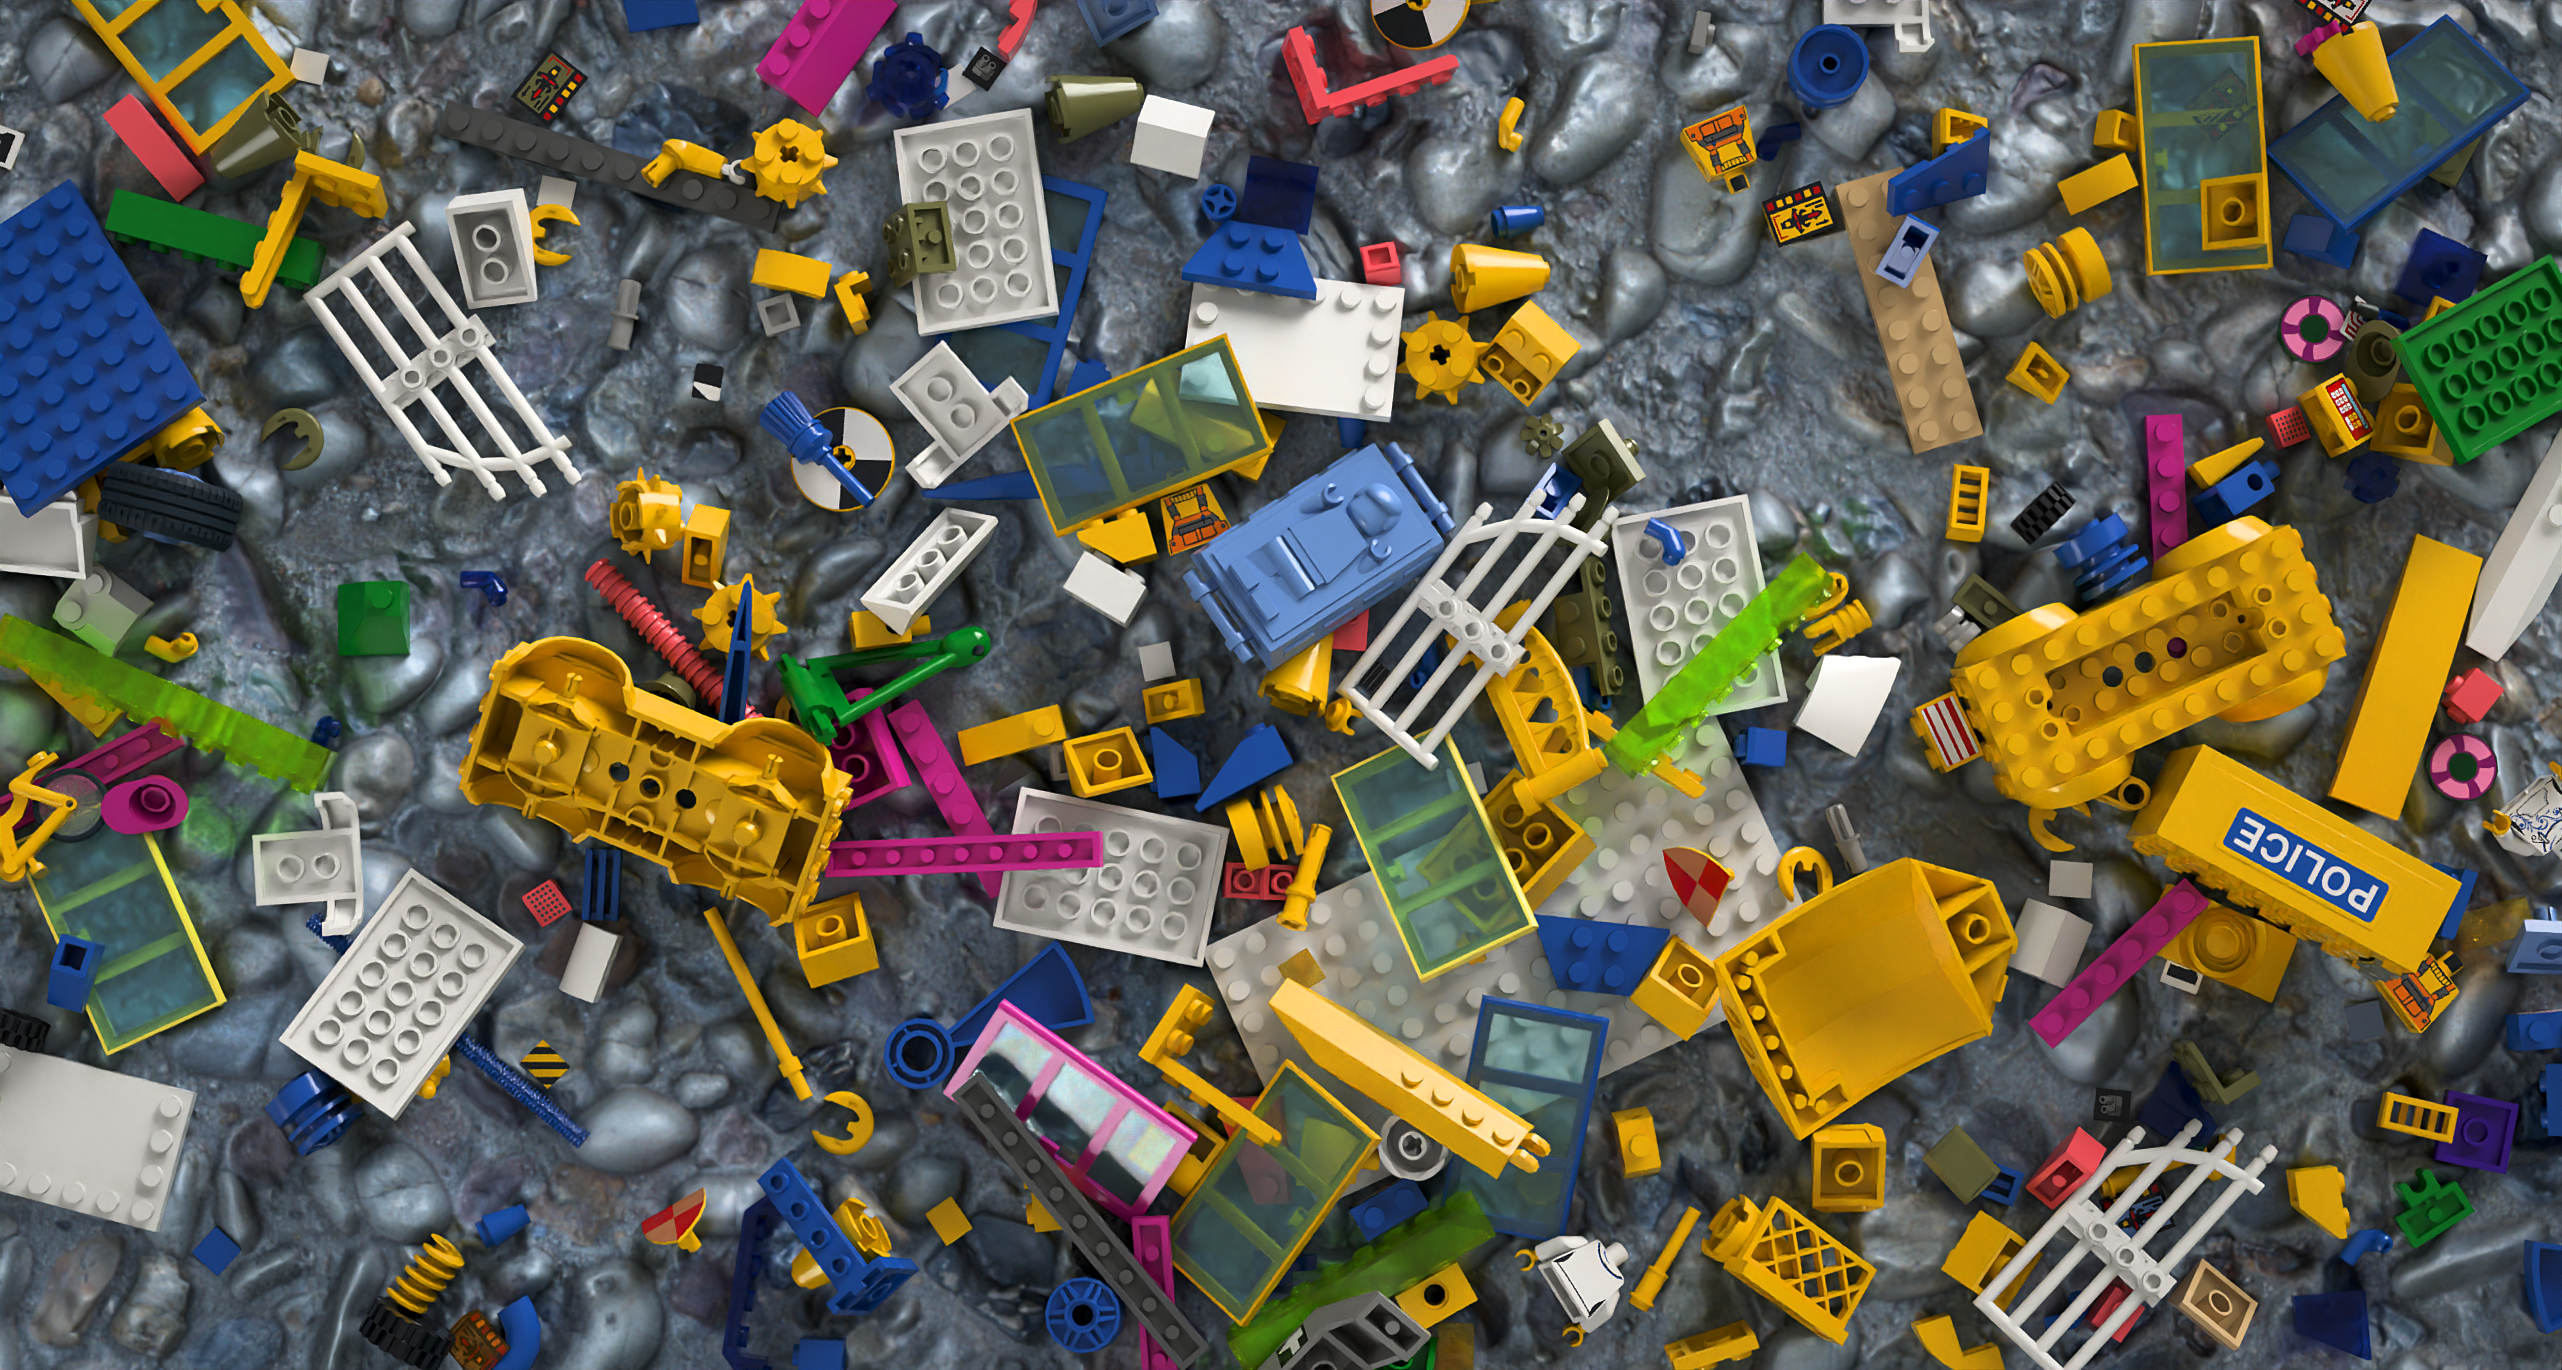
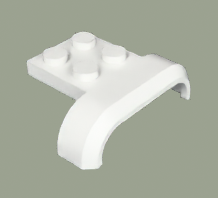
M1822 0V25L1833 23L1846 27H1892L1893 44L1896 54H1924L1935 43L1934 38H1931L1929 0Z
M943 340L889 386L892 392L935 440L905 467L922 488L935 489L953 471L1010 423L1009 420L1016 418L1028 408V395L1012 376H1009L989 393Z
M344 792L315 793V808H318L320 811L323 830L252 835L256 906L327 901L326 920L322 922V936L352 934L362 923L364 915L360 826L357 808L354 801Z

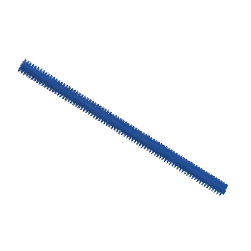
M315 911L306 922V928L309 927L310 931L316 932V936L319 935L323 942L326 941V944L333 947V950L336 949L340 956L344 955L355 940L350 942L351 937L346 939L348 935L322 936V922L326 919L323 920L324 915L319 917L321 913L316 914ZM467 1032L460 1035L452 1046L453 1048L455 1047L456 1050H459V1053H463V1056H466V1059L469 1058L470 1062L473 1061L476 1067H480V1070H483L484 1073L486 1072L487 1076L490 1075L493 1081H497V1084H500L501 1087L503 1086L504 1090L507 1089V1092H510V1095H514V1098L517 1097L521 1104L524 1103V1106H528L531 1112L534 1111L535 1115L537 1114L538 1117H541V1120H545L548 1126L551 1125L552 1129L554 1128L555 1131H558L559 1135L562 1134V1137H565L566 1140L568 1139L569 1143L572 1142L573 1146L575 1145L576 1148H580L584 1144L590 1132L585 1134L587 1130L582 1132L584 1127L579 1129L580 1124L575 1126L576 1121L571 1123L573 1118L568 1120L570 1116L565 1118L566 1113L561 1114L563 1110L558 1112L559 1107L554 1109L556 1105L551 1106L553 1102L548 1104L549 1099L544 1101L546 1096L541 1098L542 1093L537 1095L539 1091L534 1092L536 1088L531 1090L532 1085L527 1087L528 1082L524 1084L525 1079L520 1081L522 1077L517 1078L519 1074L514 1076L515 1071L510 1073L511 1068L507 1070L508 1065L503 1067L505 1063L500 1065L502 1060L497 1062L498 1057L493 1059L494 1054L489 1056L491 1051L486 1053L488 1049L483 1051L484 1046L480 1048L481 1043L476 1045L477 1040L472 1042L474 1038L469 1039L471 1035L466 1037Z

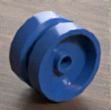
M1831 23L1812 28L1804 33L1789 56L1786 74L1790 89L1795 97L1808 107L1827 110L1842 106L1852 99L1867 77L1870 64L1867 47L1860 36L1846 26ZM1828 63L1833 69L1827 70L1824 66Z

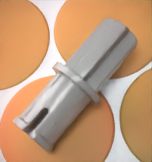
M629 279L621 281L616 308L610 314L614 317L609 342H607L608 347L624 351L630 350L629 346L634 321L639 319L636 316L642 286L637 281Z
M1836 804L1827 808L1825 814L1836 839L1833 842V846L1838 847L1848 875L1866 870L1870 866L1858 840L1860 834L1854 833L1844 806Z

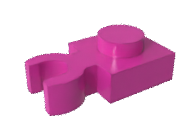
M2337 20L2322 28H2315L2310 34L2303 36L2297 41L2295 47L2299 56L2301 57L2310 52L2313 54L2326 40L2339 32L2342 34Z

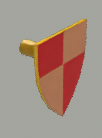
M1678 846L1663 849L1666 870L1674 890L1691 914L1706 928L1709 927L1729 882L1735 878L1734 871L1731 868H1724L1708 854L1694 848Z
M702 1187L641 1222L642 1231L646 1239L652 1243L662 1245L678 1243L681 1249H688L690 1253L697 1251L702 1244L692 1229L701 1217L706 1205L705 1189Z

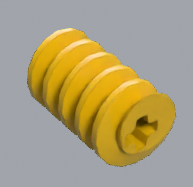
M434 1233L431 1236L437 1244L433 1246L424 1242L422 1245L428 1255L424 1257L414 1254L413 1256L418 1267L414 1268L405 1265L404 1270L409 1275V1278L405 1279L400 1276L395 1278L400 1289L396 1290L390 1287L386 1289V1292L394 1301L404 1308L417 1313H426L429 1308L427 1302H434L438 1297L435 1290L443 1291L447 1286L445 1279L452 1280L456 1275L454 1268L461 1269L465 1264L459 1251L448 1240Z

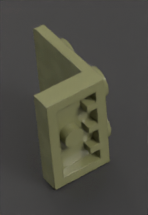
M946 201L906 203L885 219L882 226V237L884 243L888 244L890 258L888 259L887 268L890 278L894 280L895 288L905 286L919 275L953 273L957 270Z
M2177 1039L2172 1042L2176 1050L2172 1053L2174 1059L2183 1071L2187 1069L2190 1071L2195 1079L2192 1086L2203 1101L2208 1099L2209 1103L2227 1105L2262 1083L2255 1070L2242 1069L2241 1067L2233 1069L2231 1066L2215 1075L2192 1040Z

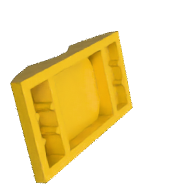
M2165 883V886L2162 890L2158 902L2166 894H2168L2175 887V885ZM2206 898L2210 905L2156 954L2161 958L2272 1003L2298 938L2268 923L2239 913Z

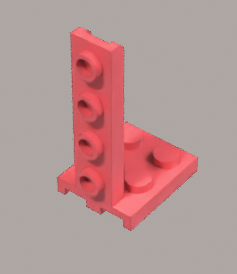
M1302 26L1290 29L1280 48L1309 126L1320 123L1324 117L1333 114L1336 119L1348 116L1355 112L1354 107L1366 103L1368 108L1378 106L1388 100L1387 96L1399 93L1401 97L1411 95L1420 90V85L1432 82L1433 86L1444 84L1453 79L1452 75H1454L1459 67L1456 56L1448 54L1327 95L1325 90L1328 87L1327 77L1323 68H1317L1313 57V55H1316V48L1311 35H1305Z

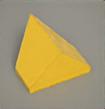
M1941 108L1932 118V160L1946 153L1945 148L1954 142L1962 144L1974 137L1973 132L1982 126L1987 128V118L1950 108Z

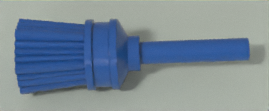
M784 391L767 404V407L764 408L759 416L760 426L785 444L787 451L795 455L801 465L815 462L818 466L823 465L865 508L870 507L875 502V497L833 456L834 450L830 447L833 433L825 429L820 420L813 418L795 392Z

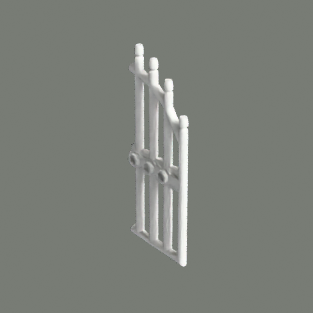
M408 220L302 296L430 473L434 474L435 480L443 488L450 485L452 480L446 469L442 468L441 463L473 471L483 486L488 488V493L497 502L505 499L506 494L502 486L496 483V478L491 473L492 471L516 470L523 481L529 485L531 492L538 498L546 495L547 490L542 481L537 479V474L531 468V465L548 458L553 460L571 485L575 486L582 481L576 468L572 467L571 461L563 452L572 446L571 442L565 435L556 440L552 437L488 349L497 341L476 313L466 319L407 238L416 232ZM395 246H397L456 327L439 340L379 259ZM367 266L427 347L426 350L412 360L408 359L351 280L353 276ZM338 287L398 367L397 371L383 381L379 379L322 300ZM477 357L542 447L521 454L460 369ZM449 378L506 457L480 458L432 392V389ZM420 398L459 453L427 445L403 410Z
M1540 488L1530 495L1529 501L1523 504L1512 519L1482 526V522L1488 519L1493 510L1491 505L1484 502L1477 508L1475 515L1471 516L1335 691L1343 698L1349 700L1356 709L1429 771L1434 770L1439 764V760L1432 755V752L1492 676L1497 672L1505 678L1520 662V658L1527 650L1518 643L1590 552L1598 557H1602L1606 553L1608 546L1600 540L1609 530V525L1613 524L1619 516L1620 511L1611 505L1602 514V518L1597 520L1588 533H1584L1569 526L1576 516V512L1582 509L1587 500L1579 492L1570 499L1569 505L1563 508L1555 520L1530 519L1536 512V508L1541 506L1547 496ZM1519 532L1543 534L1482 612L1466 601ZM1497 537L1456 591L1440 579L1467 544ZM1559 537L1577 544L1578 546L1508 634L1492 622ZM1419 607L1433 620L1372 698L1367 700L1355 689L1356 685ZM1445 629L1459 642L1396 722H1393L1380 709L1442 630ZM1472 651L1485 664L1420 745L1406 733L1407 729L1466 654Z
M2196 1118L2189 1121L2184 1126V1130L2180 1131L2167 1146L2133 1150L2134 1145L2139 1144L2146 1134L2143 1128L2136 1126L2127 1134V1138L2123 1139L2099 1164L2094 1175L2075 1190L1972 1303L2044 1370H2081L2143 1301L2153 1308L2170 1291L2177 1281L2169 1273L2246 1189L2257 1195L2264 1188L2265 1185L2256 1178L2266 1168V1164L2271 1163L2275 1158L2278 1150L2269 1144L2259 1153V1157H2255L2242 1170L2224 1160L2232 1151V1147L2236 1146L2244 1135L2237 1127L2229 1131L2225 1139L2221 1140L2208 1153L2185 1148L2191 1141V1137H2195L2203 1126ZM2172 1161L2198 1165L2132 1238L2115 1224ZM2150 1163L2105 1213L2088 1199L2117 1167ZM2213 1170L2234 1180L2159 1263L2142 1249ZM2064 1225L2079 1241L2008 1317L1993 1301ZM2092 1251L2106 1266L2035 1342L2020 1326L2085 1255ZM2118 1276L2133 1290L2132 1293L2062 1368L2046 1352L2112 1280Z

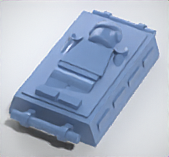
M1396 441L1384 448L1393 461L1391 465L1375 443L1362 445L1361 448L1354 449L1329 465L1325 470L1305 480L1288 491L1284 496L1264 506L1243 522L1231 527L1190 555V558L1207 580V582L1203 583L1194 569L1187 572L1182 578L1191 589L1190 595L1195 603H1201L1226 639L1224 644L1230 652L1234 651L1243 665L1255 657L1246 644L1250 642L1270 672L1429 570L1444 552V540L1432 523L1436 522L1444 534L1451 532L1456 528V525L1447 514L1449 509L1444 502L1439 503L1414 468L1412 457L1409 453L1404 454ZM1400 473L1403 475L1428 510L1426 513L1422 511L1397 475ZM1214 592L1242 631L1238 632L1212 596Z

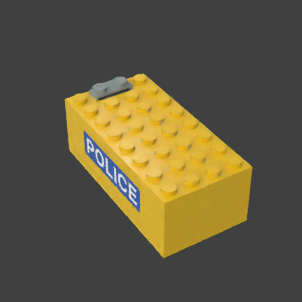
M2205 744L2170 751L2150 789L2149 802L2139 810L2125 837L2134 842L2132 848L2148 857H2151L2152 854L2165 859L2163 865L2180 874L2185 871L2195 875L2194 882L2212 891L2215 888L2228 893L2226 899L2243 908L2248 905L2258 909L2257 916L2275 925L2277 922L2287 923L2290 926L2288 932L2293 936L2307 942L2311 939L2321 943L2320 950L2339 959L2342 956L2353 960L2351 966L2357 969L2360 975L2375 982H2378V980L2388 982L2389 979H2399L2402 973L2417 972L2462 885L2458 880Z

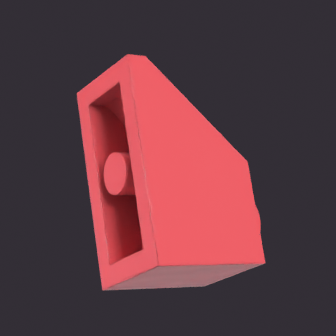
M2077 1127L2057 1145L2026 1184L2025 1188L2053 1210L2094 1175L2106 1148L2081 1127Z

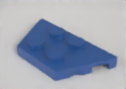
M1225 220L1182 270V280L1316 301L1317 287L1295 230Z
M1533 914L1539 926L1537 932L1559 989L1630 996L1670 934V929Z

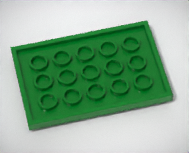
M2551 254L2389 341L2459 465L2474 459L2562 409V273Z

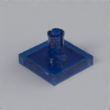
M2423 227L2417 235L2393 293L2428 308L2435 295L2458 304L2471 297L2488 255Z

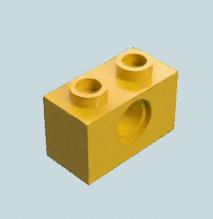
M1444 1258L1428 1268L1430 1274L1419 1280L1414 1275L1397 1285L1400 1291L1394 1293V1296L1400 1308L1425 1329L1478 1300L1456 1259L1449 1262L1447 1258ZM1437 1284L1444 1289V1296L1439 1302L1430 1303L1424 1298V1291L1429 1285Z

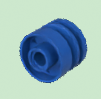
M2117 512L2100 522L2097 518L2069 534L2067 536L2069 541L2052 551L2064 571L2078 566L2082 567L2084 572L2072 584L2074 587H2077L2090 580L2093 586L2080 594L2084 602L2102 596L2105 597L2132 581L2140 570L2149 564L2145 556L2131 563L2126 558L2139 549L2137 543L2122 549L2119 547L2118 542L2126 536L2129 530Z
M317 1067L309 1072L305 1071L288 1082L265 1108L279 1128L288 1126L293 1122L298 1124L288 1137L292 1144L306 1136L308 1137L297 1148V1151L303 1158L331 1145L351 1128L353 1122L363 1113L358 1103L342 1111L341 1109L352 1099V1096L347 1092L333 1099L330 1094L336 1089L339 1082Z
M1094 1277L1069 1279L1059 1285L1049 1297L1045 1311L1047 1329L1054 1341L1064 1349L1076 1353L1099 1351L1113 1344L1122 1333L1127 1317L1125 1303L1106 1280L1095 1279ZM1084 1305L1089 1306L1093 1312V1318L1089 1324L1083 1323L1080 1319V1309Z

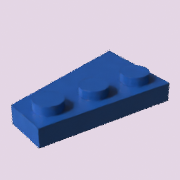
M1982 126L1973 132L1974 137L1962 144L1954 142L1945 148L1946 153L1930 162L1923 160L1888 180L1886 211L1892 217L1985 194L1991 132Z

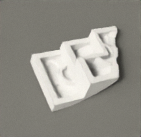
M1823 654L1805 684L1811 692L1793 722L1802 729L1856 757L1887 699L1901 661L1896 657L1868 658L1866 656L1854 655L1842 657L1840 655Z

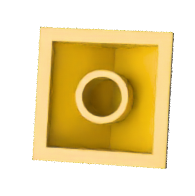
M2265 172L2200 180L2202 250L2257 249L2268 244L2267 183Z
M1130 726L1063 741L1062 747L1072 794L1075 796L1088 798L1153 782L1151 771Z

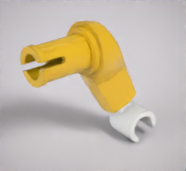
M670 139L664 142L661 148L662 153L641 170L644 179L649 184L652 183V186L655 188L674 170L681 168L719 180H723L724 176L728 175L731 183L735 185L744 184L746 178L736 175L734 170L740 169L749 172L741 168L740 161L743 160H735L731 165H728L726 157L694 143L678 139Z

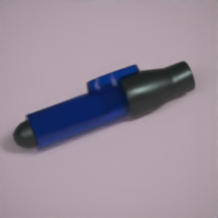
M2356 300L2350 305V311L2362 316V320L2365 322L2372 320L2386 321L2394 328L2401 329V331L2411 327L2408 318L2381 309L2376 305L2361 303Z

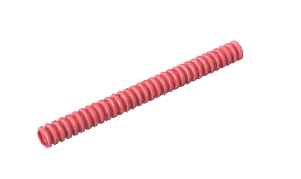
M601 558L595 562L585 573L584 580L592 582V588L594 590L599 589L601 591L599 595L602 598L607 597V603L610 606L615 605V611L617 613L622 612L624 614L623 619L625 621L630 620L632 622L630 626L633 629L638 628V634L641 637L646 636V642L649 645L653 643L655 645L654 650L662 652L661 658L663 660L668 659L670 661L669 666L671 668L676 667L678 669L677 674L679 676L684 675V681L688 684L692 683L693 690H699L701 692L700 697L702 699L707 698L709 700L707 704L710 707L715 706V712L719 715L724 675H718V669L715 666L710 667V661L708 659L703 660L701 658L702 653L700 651L695 652L693 650L695 646L692 643L687 644V638L684 635L679 636V630L676 627L672 629L670 627L672 623L669 620L664 621V614L662 612L657 613L655 611L656 606L654 604L649 605V599L645 596L641 597V591L637 588L633 589V583L631 581L626 582L624 580L625 575L623 573L618 574V568L615 565L610 566L608 558ZM747 699L745 719L764 717L763 714L755 712V706L748 705L749 700Z

